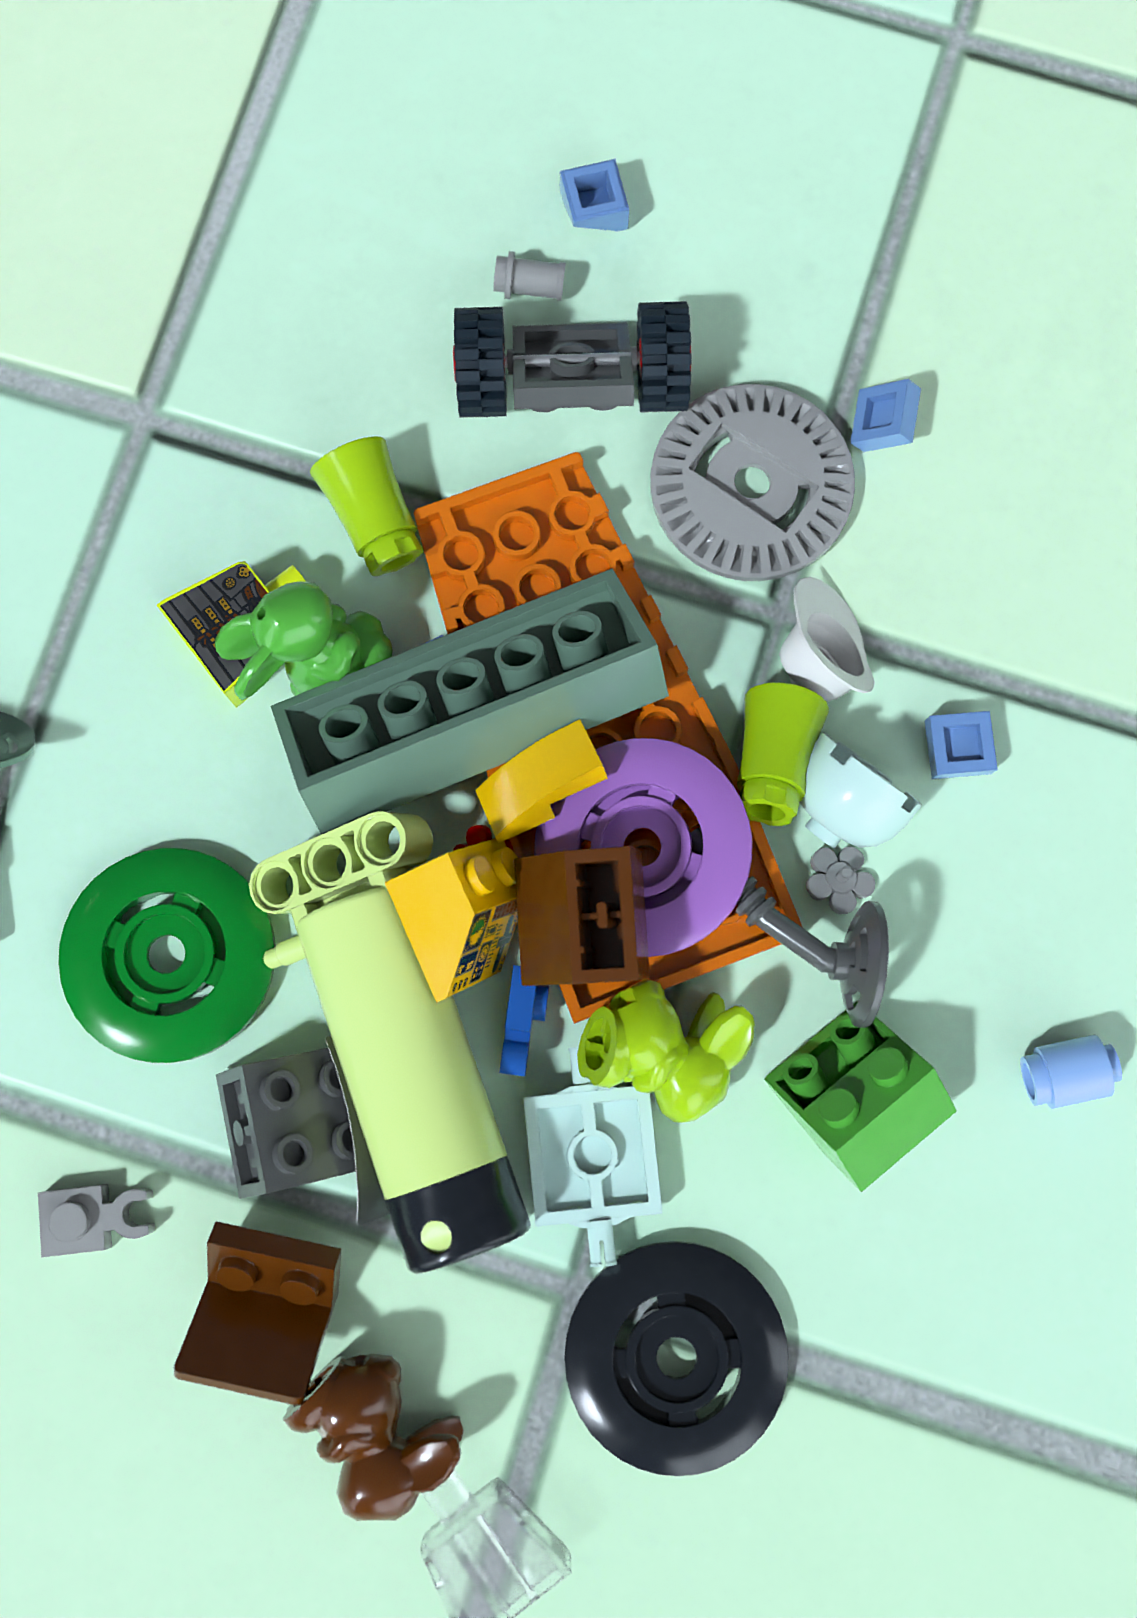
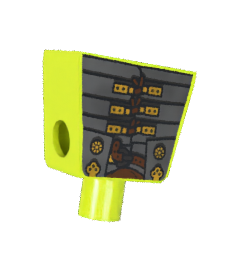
M242 561L165 598L157 604V607L221 691L237 708L246 699L241 700L238 698L234 688L242 670L251 657L237 660L221 658L215 649L216 636L221 627L236 616L253 612L265 594L287 583L306 581L299 571L291 565L264 585L246 561Z

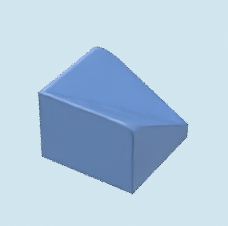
M616 159L560 171V193L573 227L609 231L628 229L629 206Z

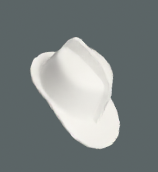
M810 576L801 578L794 587V606L797 622L784 641L779 653L781 663L789 675L791 684L814 691L826 702L838 699L851 690L861 693L871 692L875 681L867 663L863 639L857 620L849 606L832 587L822 580Z

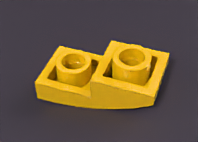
M579 719L549 734L517 754L489 776L475 791L495 838L500 843L554 819L555 815L550 804L608 778L603 764Z

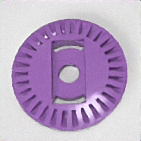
M634 738L602 746L596 749V752L603 764L608 779L550 804L555 818L537 826L534 855L581 850L582 842L586 840L591 841V849L622 847L626 837L632 831L639 828H647L654 831L661 842L660 854L652 864L642 866L648 957L667 955L686 949L716 930L731 914L742 896L752 863L753 841L750 821L744 804L735 787L724 773L706 757L688 747L654 738ZM680 798L692 809L699 822L703 836V855L692 852L693 845L689 827L678 811L673 808L675 801Z

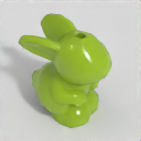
M643 979L619 992L607 1006L600 1007L592 1013L581 1035L577 1051L578 1069L581 1077L588 1078L594 1086L611 1088L623 1081H633V1086L637 1091L648 1094L654 1092L661 1112L673 1122L695 1121L725 1099L731 1079V1069L746 1057L753 1043L754 1017L742 1005L733 1006L725 1011L724 1000L718 993L712 992L699 1007L688 1034L684 1037L678 1015L670 1002L665 998V992L661 984L649 979Z

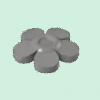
M850 846L845 847L836 856L834 851L824 847L812 855L810 864L812 869L818 874H814L807 880L806 889L809 895L817 901L823 900L830 895L829 906L835 913L848 914L856 908V897L860 899L867 898L873 893L875 889V879L867 872L856 873L864 864V856L858 849Z

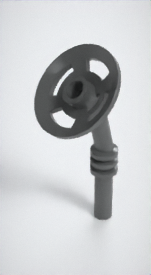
M698 827L691 832L692 852L703 855V836L701 828ZM754 876L749 877L735 912L739 916L746 914L745 923L749 927L757 925L820 972L828 973L829 979L840 980L844 1006L851 1023L855 1027H869L874 1021L881 1005L888 969V927L882 906L874 901L864 902L852 919L844 942H833L831 947H829L775 909L777 901L773 897L766 899L767 890L764 887L756 889L757 879ZM858 991L861 996L854 1008L852 995Z

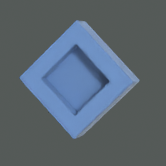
M904 379L859 389L850 443L863 452L913 443L921 388L911 380Z
M990 711L932 715L924 721L932 779L991 775L998 770Z

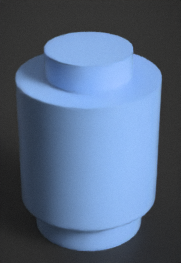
M1095 1034L1035 1047L1032 1055L1023 1056L1020 1059L1024 1086L1034 1106L1047 1104L1051 1109L1110 1097L1114 1094V1082L1122 1080V1069L1114 1047L1111 1044L1103 1045L1100 1038Z

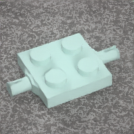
M578 1047L568 1048V1051H570L573 1086H569L556 1094L524 1097L535 1226L571 1224L587 1228L590 1267H602L599 1244L601 1240L604 1245L606 1266H612L617 1264L612 1225H617L630 1217L663 1214L650 1093H641L634 1086L620 1088L594 1086L588 1078L581 1077L577 1060Z

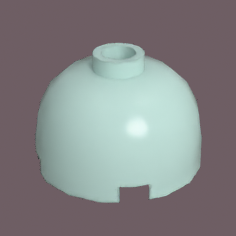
M825 732L815 742L806 773L805 796L799 803L811 816L805 827L829 846L835 848L841 839L859 848L879 846L893 839L910 822L922 804L908 792L903 794L892 786L891 779L839 741L835 743Z

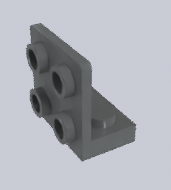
M328 1048L244 1064L216 1074L239 1199L269 1194L356 1172L354 1146L347 1106L336 1067Z

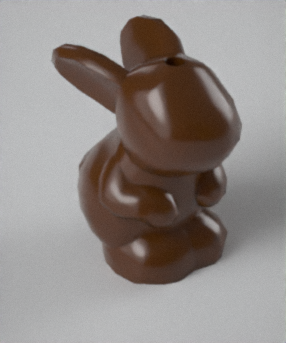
M358 1355L347 1360L341 1356L334 1359L310 1381L304 1402L299 1406L290 1404L282 1419L292 1431L306 1434L317 1430L322 1439L317 1443L316 1451L325 1462L335 1464L343 1461L336 1494L343 1514L356 1521H396L413 1508L420 1493L433 1491L447 1481L460 1461L461 1456L460 1441L463 1435V1427L459 1416L451 1415L433 1420L405 1439L397 1436L396 1430L401 1412V1393L399 1388L401 1366L392 1356Z

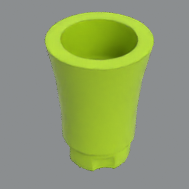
M371 436L348 442L325 454L312 466L310 475L330 501L346 529L357 555L364 558L372 576H381L398 571L416 561V558L423 553V549L415 535L417 527L404 501L394 474L387 443L383 437Z
M764 683L752 687L745 694V731L737 788L749 821L761 822L768 826H784L791 824L792 818L797 816L799 802L805 796L808 764L815 742L820 736L829 713V707L820 695L805 687L789 683Z

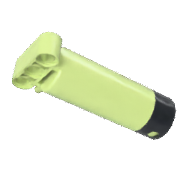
M378 811L367 814L265 859L252 872L249 888L250 896L255 905L263 912L270 914L291 913L298 935L282 941L276 947L265 951L263 956L264 962L267 967L275 969L282 965H291L306 958L406 1266L411 1273L421 1274L450 1266L507 1244L527 1233L531 1223L454 997L452 995L436 1003L385 885V882L420 866L427 860L433 846L432 831L427 822L417 815ZM396 827L400 836V844L398 850L393 855L389 848L388 840L391 831ZM341 850L346 859V867L342 876H340L336 864ZM289 874L293 879L294 886L290 897L286 890V881Z

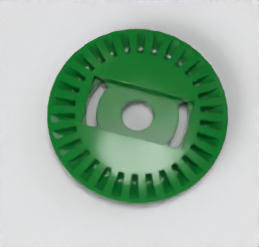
M159 848L142 851L125 857L106 868L89 883L77 898L64 924L59 944L58 965L60 982L66 1001L75 1018L93 1038L115 1053L134 1060L150 1063H176L193 1060L207 1055L230 1042L244 1030L263 1004L274 973V969L267 967L263 959L265 951L276 947L273 926L269 914L258 908L251 898L248 880L221 860L199 851L183 848ZM175 894L172 904L148 907L135 914L124 925L121 918L130 908L159 895ZM163 936L178 938L185 948V958L182 965L171 973L156 971L149 960V951L152 944ZM206 983L214 986L208 996L194 1007L181 1013L162 1016L160 1011L162 1003L173 1004L187 1000L203 989Z

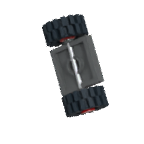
M687 301L638 303L636 346L630 347L628 323L513 326V349L507 350V356H505L502 307L454 308L455 345H453L454 378L457 384L456 394L459 417L507 416L506 368L508 369V375H513L514 409L551 412L558 408L590 407L594 410L605 411L614 409L617 406H634L633 371H638L637 386L640 412L687 411L691 394L692 365L690 314Z

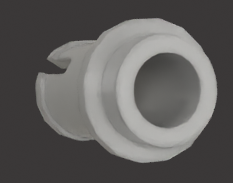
M509 251L508 257L497 255L493 290L495 292H503L504 299H510L512 293L556 298V300L561 301L566 263L515 258L514 251Z

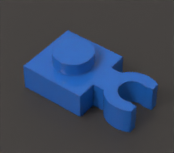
M513 965L499 1073L525 1077L533 1020L545 1022L550 985L522 986L521 966Z

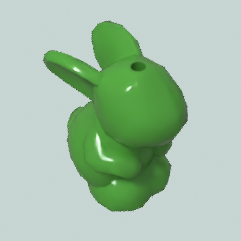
M304 581L287 583L265 594L253 612L233 618L221 627L215 638V649L221 658L237 660L251 657L242 670L234 688L235 694L241 700L255 694L284 663L286 675L291 682V692L296 696L328 682L339 681L348 674L391 658L393 651L391 641L384 634L381 621L378 618L363 611L346 616L345 610L338 604H332L328 596L314 582Z

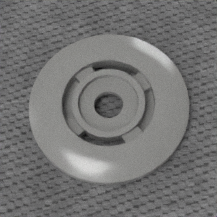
M740 384L723 387L697 398L689 404L687 411H680L668 424L654 453L650 474V492L653 508L663 531L673 545L694 564L711 573L729 579L766 581L794 574L811 565L825 554L837 540L852 508L855 492V473L851 454L844 438L835 424L818 407L803 397L778 387L762 384ZM729 437L730 443L720 448L711 459L706 477L696 473V467L707 450L720 440ZM747 467H755L762 470L769 479V490L759 498H747L741 495L734 483V478L740 470ZM808 489L805 507L794 522L781 530L776 524L783 520L790 512L798 490Z

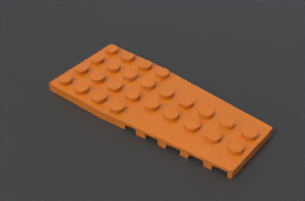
M574 452L415 509L416 525L447 634L613 568L658 645L669 696L587 729L586 732L595 750L617 741L634 738H654L674 742L706 757L724 773L739 794L737 788L739 768L704 698L699 697L687 673L688 667L677 645H673L661 621V613L652 595L648 596L634 568L635 562L626 544H622L608 516L609 510L601 494L596 493L583 467V459L580 453ZM502 765L487 770V776H491ZM683 799L676 800L673 808L683 817L691 833L700 827L699 822L692 809ZM750 821L753 841L749 877L754 876L757 879L756 889L764 887L767 890L766 899L773 897L777 901L775 909L802 927L760 822ZM537 826L508 839L518 858L534 856ZM639 828L632 831L624 842V846H632L641 850L642 866L652 864L658 858L661 851L659 837L654 831L647 828ZM586 840L582 842L581 849H591V841ZM736 904L724 922L703 940L671 954L648 957L649 980L659 982L663 990L783 944L764 932L757 925L749 927L745 923L747 915L739 916L735 912L738 907ZM641 980L565 984L559 986L572 1021L576 1024L589 1019L598 1008L607 1006L615 995Z

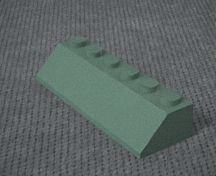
M612 568L348 674L339 681L328 682L271 705V710L297 789L322 835L367 814L378 811L387 812L502 765L542 738L579 719L585 730L668 697L669 694L658 645Z

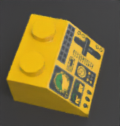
M495 838L448 852L385 882L436 1003L502 970L518 921L514 859L518 857L509 847H506L504 841L498 843Z

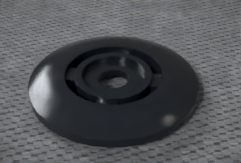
M680 1241L658 1242L638 1247L619 1256L616 1259V1265L604 1267L588 1284L572 1313L566 1334L564 1355L566 1380L571 1399L579 1417L591 1435L607 1451L621 1461L643 1471L667 1476L698 1475L716 1470L736 1460L748 1451L765 1433L778 1411L786 1387L789 1361L787 1337L782 1319L772 1298L746 1267L732 1257L704 1245ZM653 1297H657L658 1308L650 1310L638 1320L629 1334L627 1347L615 1346L618 1332L626 1318L639 1305ZM674 1337L683 1338L689 1341L695 1349L696 1361L694 1367L688 1374L682 1377L666 1375L657 1364L658 1349L667 1339ZM728 1368H739L734 1386L716 1409L709 1415L699 1419L696 1416V1410L708 1404L719 1393L725 1382Z

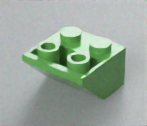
M846 1010L764 1078L767 1085L824 1155L861 1193L957 1112L932 1065L877 1017L867 1028L855 1027L851 1023Z

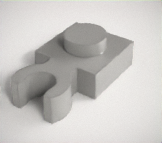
M108 1184L38 1192L41 1258L112 1248L111 1230H115L119 1235L129 1239H137L155 1231V1223L138 1225L129 1216V1209L132 1203L153 1198V1190L148 1188L128 1190L121 1193L114 1202H109Z

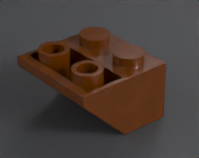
M632 846L568 850L514 859L522 986L637 981L650 978L642 852L640 849Z

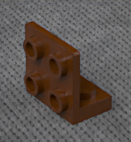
M215 1221L207 1241L208 1281L175 1361V1378L291 1405H301L305 1400L337 1300L341 1248Z

